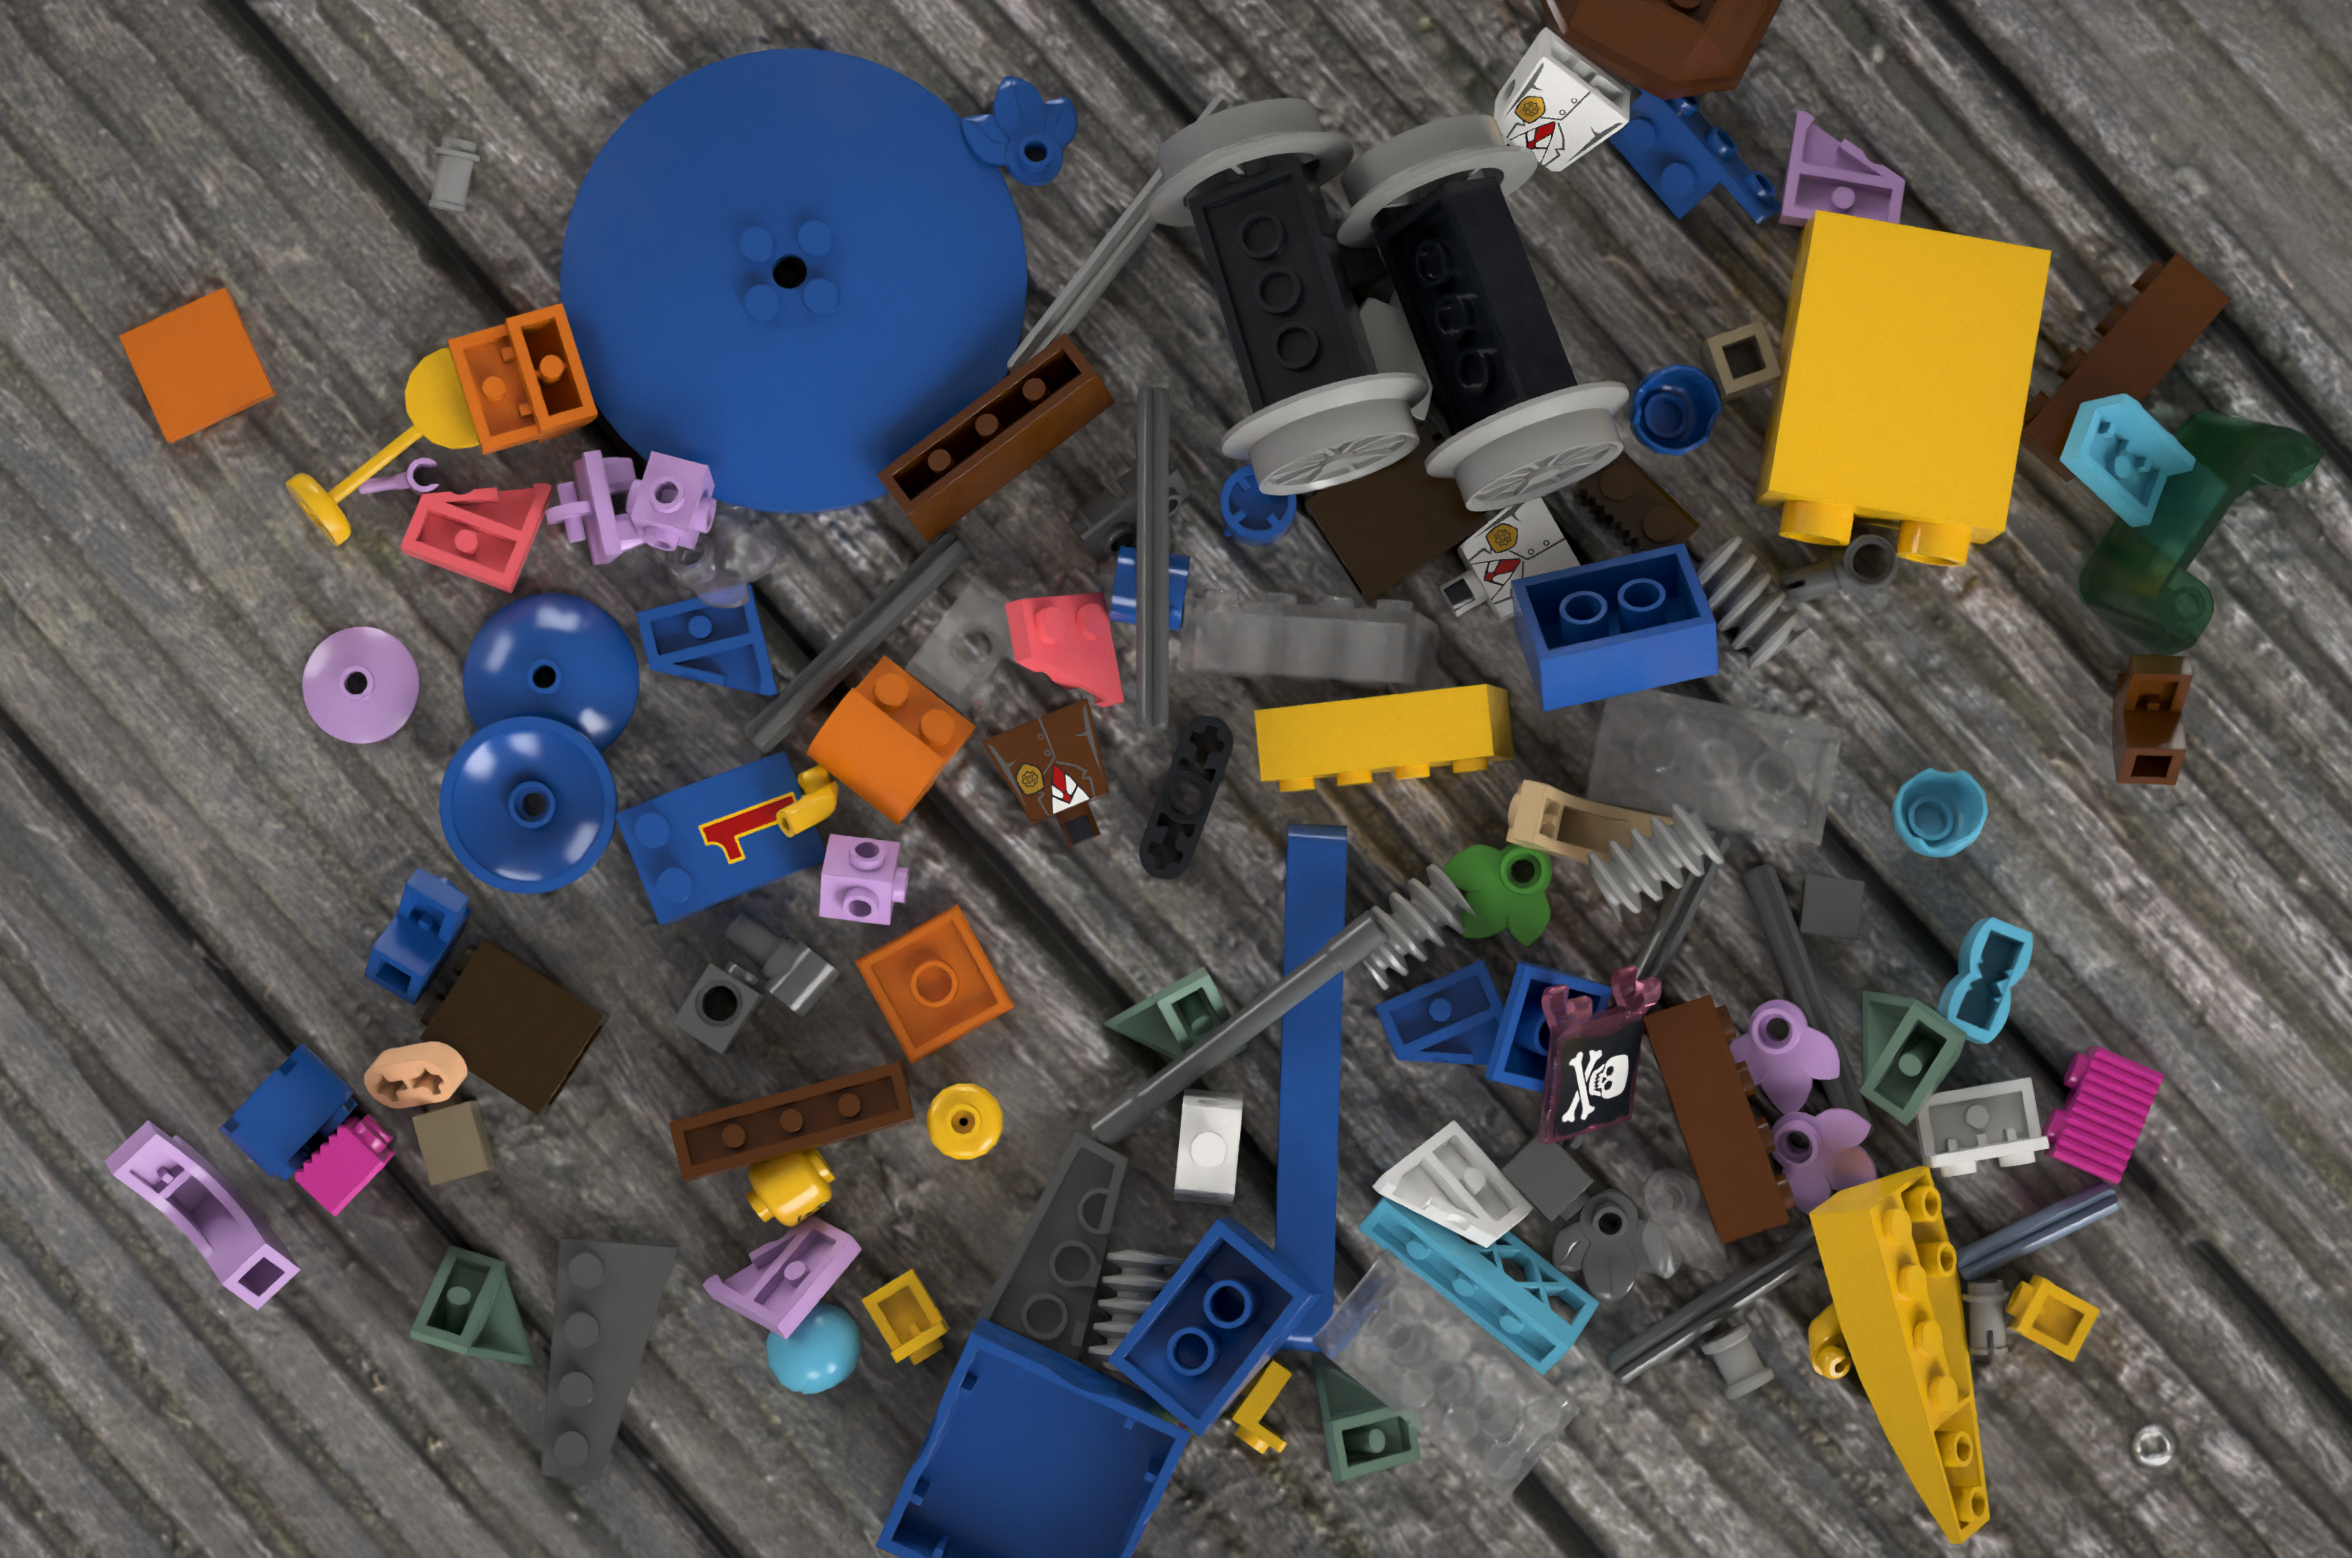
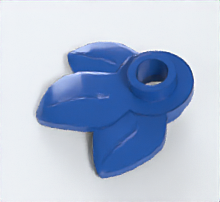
M1006 76L999 84L995 94L994 114L964 117L961 122L963 135L974 154L981 161L992 165L1006 166L1011 176L1023 185H1045L1051 182L1060 172L1063 163L1062 150L1075 138L1078 125L1076 111L1068 97H1059L1044 103L1040 93L1031 83L1018 77ZM1029 148L1039 150L1043 153L1045 159L1040 162H1033L1026 157L1024 151Z

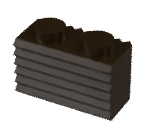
M1624 451L1605 467L1579 480L1573 489V498L1581 497L1582 506H1590V514H1598V522H1607V530H1615V538H1623L1624 546H1632V554L1682 544L1700 527Z

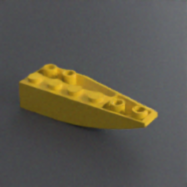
M1918 1166L1838 1191L1809 1213L1841 1330L1860 1381L1883 1431L1916 1491L1951 1544H1962L1990 1520L1960 1280L1956 1267V1252L1949 1242L1941 1212V1197L1938 1190L1934 1187L1930 1169L1928 1166Z

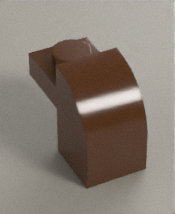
M2163 654L2131 655L2126 673H2118L2113 697L2112 749L2116 783L2176 785L2187 750L2182 709L2193 677L2190 656H2166Z

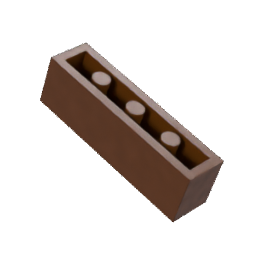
M2178 253L2163 265L2154 259L2131 285L2139 293L2124 309L2120 304L2116 303L2094 327V330L2101 337L2086 353L2082 348L2077 347L2055 372L2063 381L2048 397L2040 390L2026 405L2023 420L2025 425L2022 427L2020 443L2066 483L2077 476L2060 461V457L2080 404L2122 393L2128 394L2141 404L2231 300L2229 296Z
M1065 333L876 475L909 520L929 543L1116 402L1096 371Z
M1710 994L1644 1016L1642 1023L1719 1245L1721 1246L1787 1224L1790 1219L1786 1210L1796 1207L1795 1200L1785 1173L1777 1176L1773 1174L1767 1153L1776 1151V1146L1766 1118L1762 1117L1755 1120L1747 1097L1757 1093L1746 1061L1735 1063L1727 1041L1737 1038L1727 1006L1722 1005L1715 1008Z

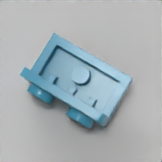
M2122 393L2080 404L2060 461L2133 528L2151 523L2167 476L2191 472L2196 458L2178 442L2174 435L2167 432L2149 415L2137 400L2128 394Z

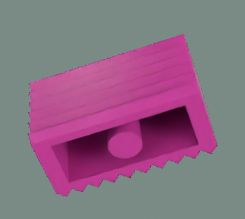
M2089 1046L2085 1055L2077 1052L2071 1060L2064 1077L2063 1084L2070 1087L2071 1090L2063 1109L2054 1107L2049 1113L2041 1134L2048 1137L2049 1148L2045 1150L2043 1155L2103 1181L2119 1184L2164 1074L2099 1046Z
M369 1114L362 1120L358 1116H348L295 1171V1181L336 1217L395 1154L394 1150L388 1145L393 1137L383 1125Z

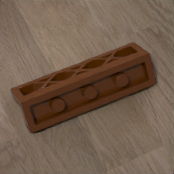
M900 1061L669 1122L682 1179L685 1182H690L916 1121L908 1090L910 1082L907 1071Z

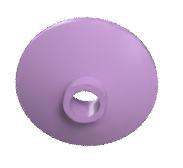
M370 627L347 628L330 635L311 654L303 675V697L311 717L326 733L349 743L366 744L378 742L399 731L414 713L420 695L419 670L407 647L391 634ZM355 673H363L367 678V687L360 694H352L348 689V680Z

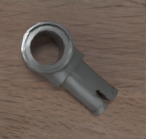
M1869 534L1854 539L1849 546L1831 550L1832 557L1791 570H1782L1781 574L1786 587L1805 582L1804 586L1787 591L1791 606L1795 607L1799 603L1841 590L1844 595H1848L1863 589H1882L1889 585L1897 576L1899 558L1890 542L1881 536ZM1866 547H1879L1888 555L1886 570L1876 578L1868 579L1858 574L1855 567L1857 555Z
M746 911L741 912L734 919L723 935V938L762 970L760 974L767 980L764 987L803 1018H806L841 974V971L804 941L800 940L796 944L793 940L788 939L784 942Z

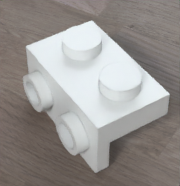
M2031 1077L1935 1092L1915 1117L1923 1166H1928L1929 1168L1940 1167L1941 1177L1977 1172L1975 1161L1996 1157L1999 1159L2000 1167L2036 1162L2034 1151L2049 1148L2048 1137L2041 1134Z

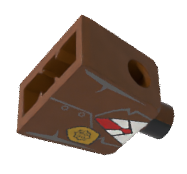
M1087 698L983 740L987 752L1033 825L1056 817L1068 848L1101 835L1088 803L1110 793L1092 712Z

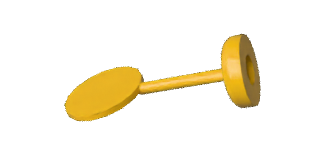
M441 348L424 357L410 373L405 389L406 411L413 423L409 429L328 493L314 478L306 473H299L285 483L288 491L304 513L336 547L347 540L351 534V525L337 504L422 436L433 444L450 449L472 448L479 445L448 348Z

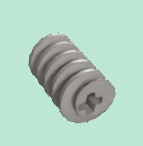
M1736 535L1697 565L1695 571L1703 591L1709 590L1711 593L1707 599L1711 611L1722 608L1726 611L1717 625L1718 630L1722 632L1738 627L1740 631L1731 645L1734 650L1751 645L1755 648L1746 663L1749 669L1764 664L1808 628L1796 632L1793 630L1801 615L1799 609L1779 613L1778 609L1787 595L1784 590L1767 595L1764 594L1763 591L1772 577L1769 572L1755 576L1748 574L1757 559L1754 553L1739 558L1734 556L1735 551L1743 540L1740 535Z
M1677 803L1670 805L1673 824L1670 826L1656 815L1650 817L1652 830L1650 838H1647L1635 827L1631 828L1629 834L1632 848L1628 851L1614 839L1608 842L1611 861L1608 863L1594 852L1588 854L1592 876L1621 923L1622 917L1619 904L1622 903L1633 913L1641 912V891L1654 901L1663 899L1661 879L1667 881L1675 889L1683 887L1684 881L1681 871L1683 866L1695 876L1700 877L1704 874L1702 855L1705 854L1719 865L1725 862L1719 848L1695 809L1694 812L1689 814Z
M1433 863L1426 868L1430 882L1429 887L1414 877L1407 882L1411 896L1410 901L1396 892L1388 896L1392 910L1391 915L1377 906L1370 909L1381 921L1390 939L1360 962L1383 990L1390 987L1385 969L1390 967L1405 976L1409 973L1404 955L1410 953L1424 962L1428 959L1424 940L1429 939L1443 948L1447 945L1443 926L1448 925L1462 934L1466 931L1461 913L1467 911L1476 917L1450 878L1441 868Z
M1133 1249L1108 1253L1107 1260L1121 1268L1122 1271L1121 1274L1103 1277L1102 1283L1116 1291L1117 1295L1115 1298L1098 1300L1097 1306L1112 1315V1320L1094 1323L1093 1330L1108 1340L1107 1344L1091 1346L1088 1350L1090 1355L1103 1362V1367L1121 1372L1108 1361L1109 1357L1158 1296L1159 1290H1162L1173 1277L1172 1274L1164 1270V1266L1181 1264V1259Z

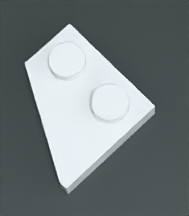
M1455 1120L1381 1175L1372 1186L1379 1194L1485 1248H1488L1523 1220L1533 1209L1530 1203Z

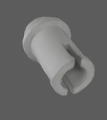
M442 137L441 146L434 147L433 153L439 155L432 197L429 200L428 206L450 212L465 213V202L473 163H480L481 158L475 155L476 143L451 137Z
M1974 1279L1967 1281L1968 1291L1962 1293V1300L1967 1301L1969 1306V1353L1988 1355V1330L1989 1349L1993 1350V1355L2007 1353L2004 1301L2010 1299V1292L2004 1290L2003 1280Z

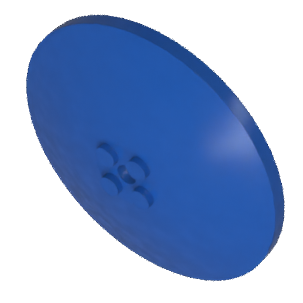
M805 48L770 49L740 54L711 63L676 80L636 109L607 141L595 158L580 186L568 220L563 241L560 269L561 303L564 306L593 400L621 438L647 462L649 461L651 451L708 465L715 484L711 498L727 505L757 512L778 514L823 513L851 508L890 494L876 474L1009 375L1007 363L1019 347L1025 322L1028 295L1027 257L1022 228L1015 204L998 166L981 161L966 142L962 132V118L929 90L891 68L861 57L834 51ZM787 258L799 259L805 263L807 268L804 282L792 289L783 288L774 280L776 266Z

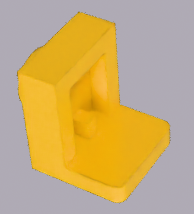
M914 1268L861 1300L891 1348L890 1354L896 1363L909 1356L913 1365H916L944 1348L939 1337L945 1334L950 1327Z
M2033 1275L2029 1283L2021 1281L2014 1289L2005 1309V1312L2011 1315L2006 1327L2064 1359L2073 1362L2100 1309L2054 1285L2048 1279Z
M1273 1356L1265 1367L1263 1366L1240 1392L1244 1397L1231 1414L1232 1420L1240 1425L1234 1434L1262 1454H1264L1269 1446L1281 1453L1287 1445L1286 1438L1261 1421L1265 1412L1292 1375L1291 1369Z

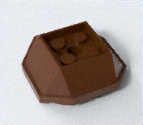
M1540 0L1552 32L1588 60L1662 100L1694 96L1713 90L1715 93L1735 90L1782 0Z

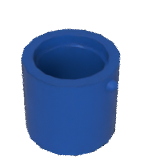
M1251 464L1236 470L1225 482L1220 496L1221 520L1225 526L1223 535L1226 537L1232 536L1238 542L1252 547L1268 546L1282 539L1291 528L1297 507L1296 494H1264L1258 488Z
M1120 546L1110 611V621L1136 625L1137 548ZM1169 553V630L1180 631L1191 558L1188 555Z

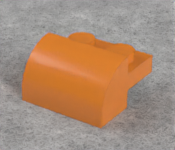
M563 303L506 318L505 324L448 339V349L482 455L537 440V443L545 442L580 429L597 418L598 413Z
M884 655L855 689L852 688L835 708L813 739L806 755L899 826L933 786L937 776L973 735L976 726Z

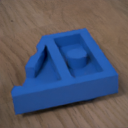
M751 584L636 612L650 670L769 697L779 694Z
M1483 959L1374 1006L1397 1060L1488 1065L1504 1012V1006Z

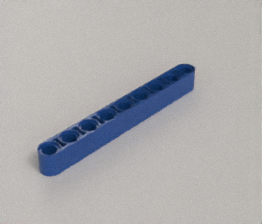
M1288 823L1283 977L1321 950L1331 937L1345 927L1347 825ZM1343 971L1281 1016L1274 1251L1324 1291L1292 1334L1278 1349L1284 1351H1332Z

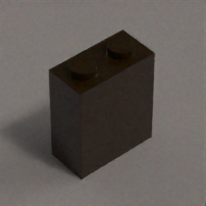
M1424 425L1417 428L1420 439L1418 446L1402 459L1369 475L1325 488L1304 503V511L1367 606L1459 547L1488 523L1483 516L1488 511H1471L1466 508L1455 478H1437L1427 473L1424 465L1425 460L1432 451L1446 440L1439 432L1430 436Z
M483 939L479 947L471 943L462 953L453 969V973L459 976L447 997L442 993H438L425 1010L420 1022L427 1027L419 1039L423 1042L436 1041L449 1045L464 1059L468 1071L536 1115H547L611 1016L496 941Z

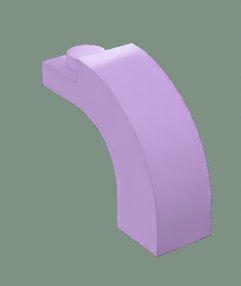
M148 1120L104 1161L113 1176L158 1208L190 1239L224 1287L256 1310H259L301 1270L286 1246L253 1206L211 1163L178 1135L171 1138Z

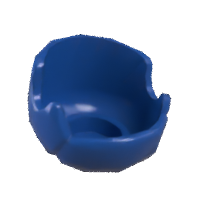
M1679 364L1669 365L1653 370L1634 389L1628 408L1630 429L1636 440L1653 453L1681 456L1709 440L1716 418L1722 412L1723 402L1715 381L1698 367Z

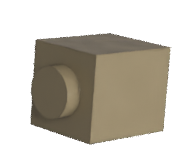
M1763 320L1708 338L1699 348L1707 375L1715 381L1723 403L1773 386L1782 376Z
M454 1093L445 1101L425 1104L427 1113L412 1117L431 1186L441 1185L497 1168L478 1100L462 1103L460 1093Z

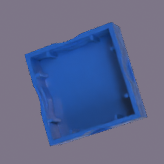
M979 1317L938 1405L937 1413L919 1453L906 1476L875 1546L900 1558H1132L1152 1513L1159 1505L1192 1430L1146 1392Z

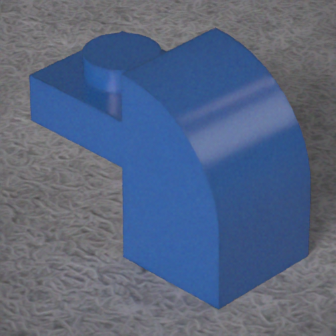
M418 867L405 884L396 916L372 946L364 976L415 1006L442 969L469 921L472 910L466 907L469 897L460 892L450 880L441 876H433Z

